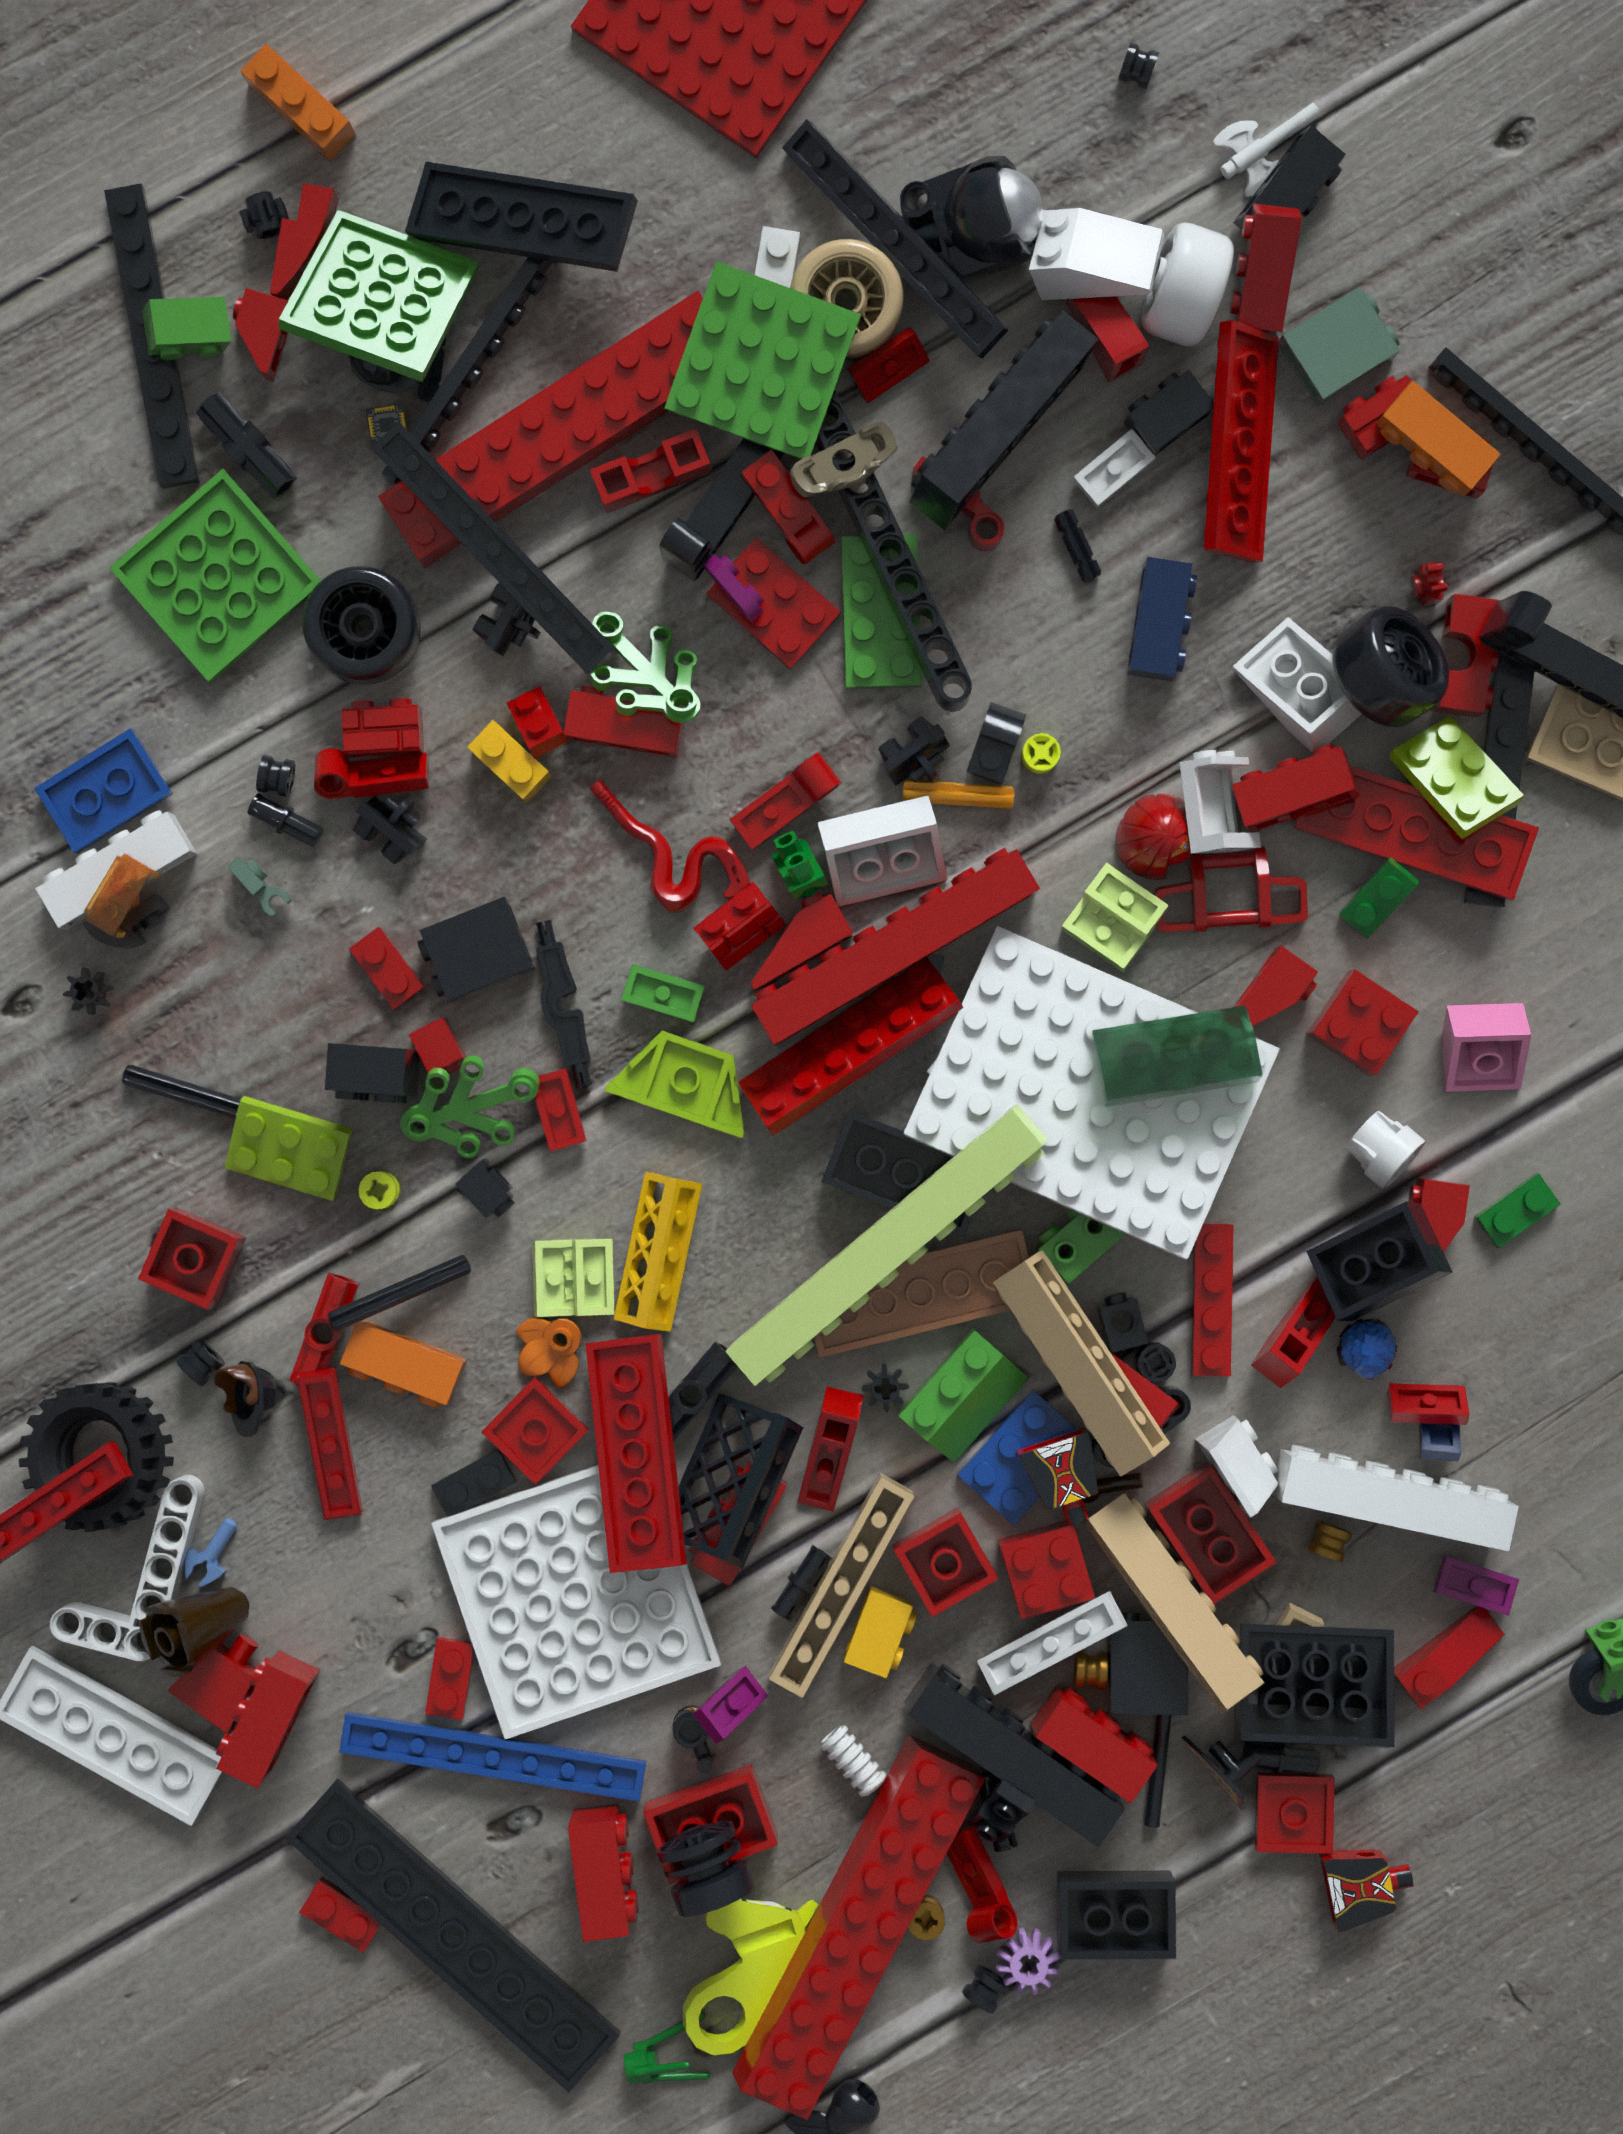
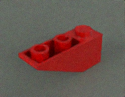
M1417 1178V1184L1412 1185L1410 1188L1408 1202L1421 1203L1444 1252L1465 1223L1470 1185Z

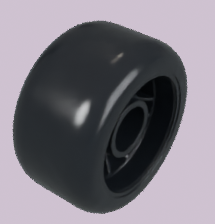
M352 566L329 574L315 586L307 599L303 612V633L309 651L316 661L330 674L349 683L370 685L391 679L410 663L419 645L421 621L413 598L397 579L376 568ZM363 619L372 620V632L365 637L356 636L355 627L357 623Z
M1382 606L1367 612L1347 627L1338 636L1333 646L1332 663L1340 688L1350 703L1362 715L1379 725L1401 727L1411 723L1438 704L1448 689L1449 669L1440 644L1424 623L1403 609L1393 606Z

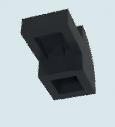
M990 702L966 773L1002 785L1026 714Z
M152 894L127 912L121 904L113 902L82 924L87 932L100 943L123 949L135 948L147 943L139 929L143 927L147 931L164 920L162 914L170 908L162 896Z

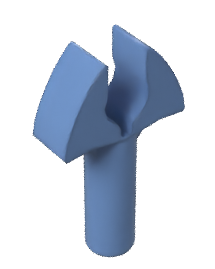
M230 1518L224 1519L204 1551L197 1552L193 1548L188 1550L185 1559L186 1579L192 1575L196 1565L207 1561V1574L198 1587L213 1582L226 1572L225 1568L219 1566L218 1557L238 1527L234 1520Z

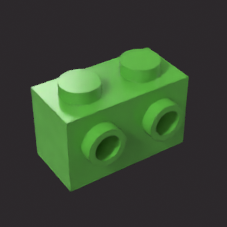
M1069 1209L1067 1214L1070 1218L1060 1227L1054 1223L1038 1237L1042 1243L1036 1249L1044 1251L1061 1278L1069 1284L1119 1241L1125 1233L1098 1221L1097 1229L1089 1232L1087 1224L1092 1219ZM1067 1244L1069 1246V1253L1064 1257H1060L1058 1254L1060 1246Z

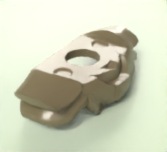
M875 422L841 442L813 456L809 455L799 460L790 471L794 488L803 497H808L824 492L860 487L877 468L881 467L880 464L897 451L894 435L887 424ZM840 451L851 453L855 459L854 466L848 471L837 470L832 462L836 453Z

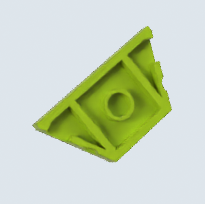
M661 1031L605 1086L604 1091L739 1138L744 1136L734 1055Z

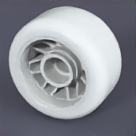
M1187 222L1179 223L1173 227L1160 251L1151 294L1145 295L1142 305L1141 325L1147 333L1187 347L1195 346L1201 342L1219 308L1231 271L1234 246L1227 236Z

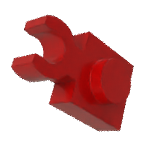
M1431 562L1422 564L1415 570V576L1411 578L1413 595L1415 599L1420 598L1422 608L1437 605L1444 599L1443 592L1448 590V585L1443 582V563Z

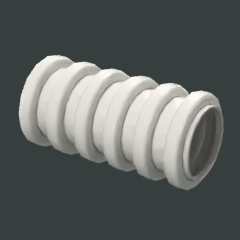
M846 1725L838 1726L821 1741L819 1748L822 1751L827 1750L829 1752L827 1755L829 1760L834 1759L836 1761L835 1767L844 1770L842 1775L846 1779L850 1778L852 1780L850 1785L853 1788L858 1787L860 1789L858 1794L861 1797L868 1796L885 1781L887 1774L884 1771L879 1772L877 1769L879 1767L878 1763L870 1761L871 1755L868 1752L863 1753L862 1744L854 1742L856 1737L853 1734H847L848 1728Z

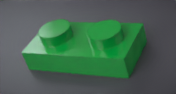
M1389 857L1342 908L1339 915L1368 939L1418 886L1419 880L1392 857Z
M1535 1173L1474 1217L1495 1247L1500 1248L1561 1204L1541 1175Z

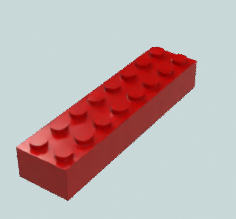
M1006 848L997 851L985 859L986 861L983 863L986 867L975 873L972 867L952 878L953 880L950 882L953 886L942 892L939 886L921 896L918 900L920 906L909 912L906 906L900 908L886 917L888 925L878 931L875 930L873 925L853 936L855 944L843 950L838 945L820 956L822 963L810 970L806 964L788 974L787 978L790 982L776 989L775 985L771 984L756 993L754 997L757 1002L753 1003L751 1007L774 1046L779 1045L915 965L925 957L934 954L1034 895L1040 887L1018 850L1015 849L1008 853Z

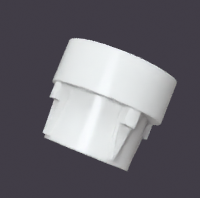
M1377 1111L1355 1133L1347 1144L1346 1149L1361 1163L1360 1166L1365 1170L1364 1174L1382 1190H1385L1411 1164L1425 1146L1426 1141L1408 1125L1403 1126L1398 1121L1394 1122L1380 1111Z

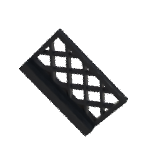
M719 1393L678 1486L681 1515L689 1512L694 1526L683 1532L685 1545L743 1569L804 1427L788 1417L771 1413ZM728 1405L736 1408L740 1421L724 1429L721 1419ZM745 1412H747V1413H749V1414H752V1415L749 1416V1417H746ZM762 1419L770 1421L771 1423L765 1436L754 1441L750 1425ZM743 1429L748 1445L731 1452L727 1437ZM720 1441L724 1457L709 1464L706 1457L709 1446ZM751 1453L753 1464L750 1471L739 1476L734 1461ZM728 1465L732 1480L716 1488L711 1472ZM704 1476L709 1492L693 1499L691 1493L694 1481ZM735 1488L738 1496L735 1506L724 1512L719 1496ZM712 1500L717 1516L701 1523L696 1508ZM720 1524L723 1534L715 1549L708 1546L704 1531ZM697 1536L698 1541L691 1538Z

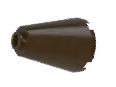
M226 1587L155 1603L147 1607L143 1611L146 1613V1617L140 1620L139 1625L141 1639L151 1660L159 1658L165 1665L160 1670L166 1675L177 1678L190 1673L247 1620L249 1601L246 1595L234 1587Z

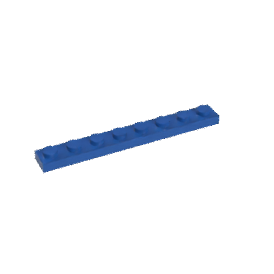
M351 1712L345 1714L339 1753L639 1802L647 1762L645 1760L510 1738L505 1740L504 1737Z

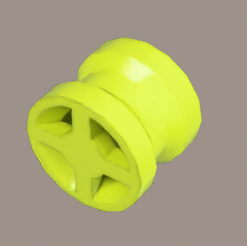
M1039 733L1031 736L1022 748L1021 759L1023 765L1032 773H1048L1060 759L1061 750L1059 743L1049 734Z
M371 1172L360 1182L358 1189L359 1197L369 1208H388L399 1198L400 1184L396 1177L389 1172Z

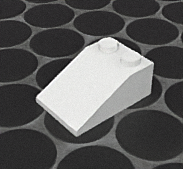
M1081 208L1044 210L1043 221L1037 235L1029 271L1041 300L1148 295L1152 291L1164 233L1162 229Z
M1289 617L1233 665V670L1281 724L1311 752L1328 745L1361 715L1347 699L1338 684L1333 669L1332 654Z
M1233 1415L1195 1440L1241 1510L1251 1518L1259 1512L1279 1483L1273 1475L1278 1472V1469L1267 1452L1261 1455L1253 1442L1258 1439V1436L1247 1420L1240 1422Z

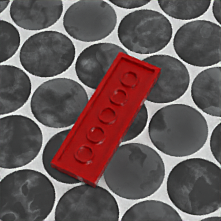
M1234 320L1220 322L1219 338L1217 341L1218 354L1212 416L1211 452L1209 455V480L1206 494L1204 550L1249 563L1263 562L1279 337Z
M1353 766L1351 768L1360 793L1359 797L1297 818L1294 827L1296 830L1386 860L1392 857L1401 865L1510 901L1515 899L1539 827L1501 815L1464 839H1461L1414 786Z
M925 957L740 1080L738 1084L769 1132L774 1136L955 1016L964 1007L930 960Z
M662 1334L585 1343L610 1573L687 1565Z

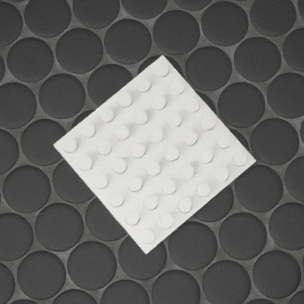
M598 1465L487 1502L452 1516L435 1520L431 1523L505 1740L721 1666L722 1662L688 1563L682 1566L610 1573Z

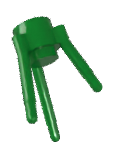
M704 2012L700 2013L699 2022L705 2019L706 2015ZM683 2021L647 2040L633 2043L634 2052L624 2054L625 2072L630 2084L639 2082L647 2084L659 2081L707 2080L710 2078V2073L675 2072L689 2069L690 2063L685 2061L660 2064L657 2052H649V2048L685 2030Z

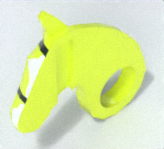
M741 1898L725 1907L705 1913L707 1926L716 1933L727 1936L732 1941L740 1959L722 1972L705 1979L693 1987L682 2006L683 2026L696 2048L711 2055L734 2053L747 2044L805 1934V1927L814 1915L818 1906L814 1900L811 1899L797 1910H793L772 1901ZM728 1996L735 1998L741 2003L742 2014L740 2020L728 2032L722 2034L707 2033L699 2026L701 2010L712 1999Z

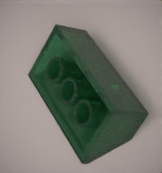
M1245 1005L1092 1030L1105 1107L1259 1082L1262 1077L1256 1037Z

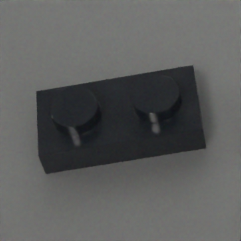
M496 1449L433 1483L431 1487L447 1517L463 1512L515 1484L517 1480L501 1451Z

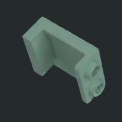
M1360 287L1286 332L1279 340L1278 347L1316 407L1324 404L1335 393L1384 362H1390L1400 352L1398 348L1399 339L1395 331L1389 325L1384 326L1377 315L1379 308L1376 301L1370 294H1364Z

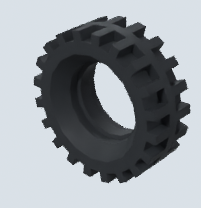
M106 1382L64 1388L56 1392V1398L44 1399L39 1404L43 1412L39 1415L30 1416L27 1424L33 1428L31 1435L21 1436L20 1445L28 1447L27 1458L19 1459V1468L28 1467L30 1478L22 1481L25 1490L34 1488L36 1491L74 1466L73 1446L77 1434L84 1425L92 1421L103 1420L112 1424L121 1433L126 1444L128 1466L133 1476L65 1520V1529L72 1531L85 1529V1532H94L127 1525V1522L138 1520L145 1516V1508L156 1506L160 1501V1498L155 1494L156 1491L168 1487L170 1479L163 1476L164 1467L173 1466L174 1457L165 1456V1445L173 1443L171 1434L162 1435L159 1426L166 1422L163 1414L152 1415L149 1408L154 1402L148 1397L137 1398L135 1396L137 1389L133 1387H117V1383Z

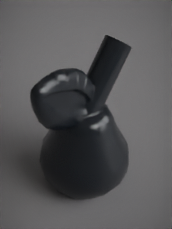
M847 2079L834 2091L826 2114L821 2111L812 2110L808 2120L791 2114L786 2118L785 2124L795 2134H847L870 2126L878 2118L880 2105L877 2095L868 2084L858 2079Z

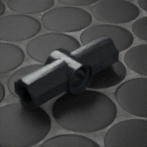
M220 391L210 395L196 411V414L200 417L199 419L223 443L221 446L244 471L247 469L273 499L283 495L292 487L297 479L294 472L270 448L272 445L250 420L246 421Z
M718 1341L711 1345L668 1396L673 1442L697 1413L704 1408L708 1400L737 1367L735 1362L725 1352L728 1348ZM686 1386H695L701 1392V1401L696 1404L685 1402L681 1395L682 1389Z

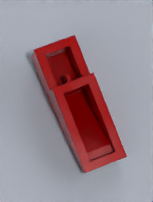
M303 183L297 221L282 218L270 288L272 296L288 300L295 290L336 214L339 198L333 188Z

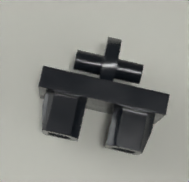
M497 583L491 594L490 601L503 608V611L497 621L482 614L476 621L473 631L485 641V644L493 652L504 656L511 642L521 647L527 635L538 639L541 632L533 627L535 622L533 617L500 583Z
M920 716L909 724L907 728L909 735L914 740L912 743L902 748L897 740L893 738L887 740L878 748L884 761L883 766L895 786L908 777L914 783L925 775L932 783L939 779L934 768L945 761L940 753L949 748L950 744L939 724L933 726L924 717Z
M374 796L367 803L365 801L362 802L356 810L360 816L353 831L367 841L373 840L379 831L389 838V841L381 852L393 864H397L407 855L420 849L427 841V838L414 828L419 819L410 813L415 802L409 797L399 804L391 796L384 803Z

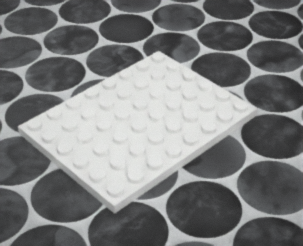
M997 926L962 1002L964 1008L957 1013L903 1135L954 1157L1013 1106L1018 1104L1045 1135L1047 1140L1041 1147L1044 1154L1028 1168L1022 1163L1011 1173L1015 1178L1010 1183L1187 1261L1280 1048Z

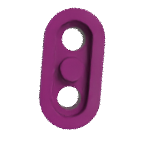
M714 554L702 564L711 578L750 622H753L764 613L760 607L764 603L763 598L752 585L749 584L745 588L735 576L740 572L727 556L724 555L719 559Z

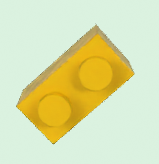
M494 720L467 747L526 804L552 777L545 767L534 759L530 753Z
M869 1585L845 1649L843 1662L887 1678L890 1669L896 1671L904 1651L903 1648L898 1647L903 1633L910 1635L917 1617V1613L912 1612V1600Z

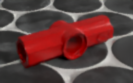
M327 1274L311 1321L305 1328V1338L289 1381L298 1386V1373L330 1368L338 1343L344 1336L345 1328L339 1331L333 1330V1338L327 1342L319 1339L316 1327L321 1322L330 1325L327 1317L329 1312L354 1302L360 1283L342 1275Z

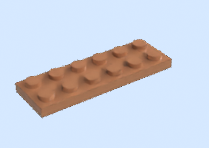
M1022 1229L926 1252L912 1265L907 1260L896 1268L899 1275L883 1289L878 1284L867 1292L871 1298L854 1313L848 1308L839 1316L843 1322L831 1333L824 1336L822 1332H819L814 1337L819 1358L1011 1311L1009 1306L1000 1298L999 1291L993 1282L1029 1259Z

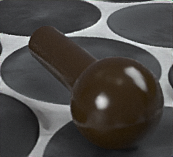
M1135 1473L1121 1477L1114 1476L1100 1479L1096 1477L1098 1493L1083 1498L1084 1503H1092L1098 1499L1100 1494L1143 1488L1142 1474Z

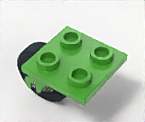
M1623 1618L1605 1620L1596 1626L1585 1628L1586 1635L1591 1641V1650L1576 1660L1569 1674V1686L1573 1697L1583 1709L1592 1714L1611 1715L1623 1710Z

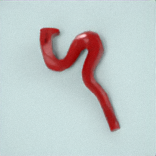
M598 780L590 787V791L601 801V804L607 808V811L613 815V818L618 821L619 825L626 832L651 847L654 862L650 890L669 913L683 912L697 900L701 889L702 863L707 855L716 857L722 863L728 875L730 886L723 894L725 899L733 898L739 891L751 884L744 864L731 846L720 837L710 836L702 838L690 849L682 880L678 885H675L672 882V851L667 839L658 830L635 819L617 800L614 794L611 793L602 780Z

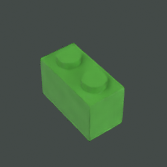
M225 297L149 299L142 310L149 355H161L163 360H175L184 357V354L198 353L200 358H214L220 356L221 352H224L231 343Z

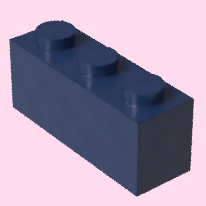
M1147 557L1144 561L1127 675L1172 681L1176 676V672H1183L1186 650L1180 649L1182 634L1188 635L1192 615L1191 612H1185L1187 597H1194L1197 584V575L1191 574L1193 563Z

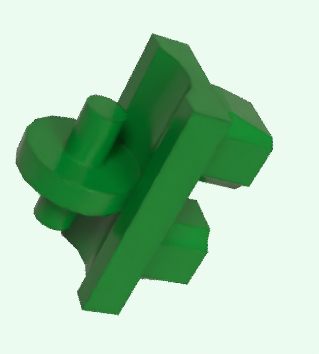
M790 831L773 840L777 852L771 854L793 900L799 897L813 896L820 887L828 884L805 839L798 841L794 831Z

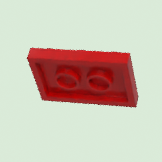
M756 537L733 564L740 572L735 576L745 588L749 584L752 585L763 598L764 603L760 607L764 613L753 622H750L716 582L706 592V596L788 669L792 670L841 615V612Z

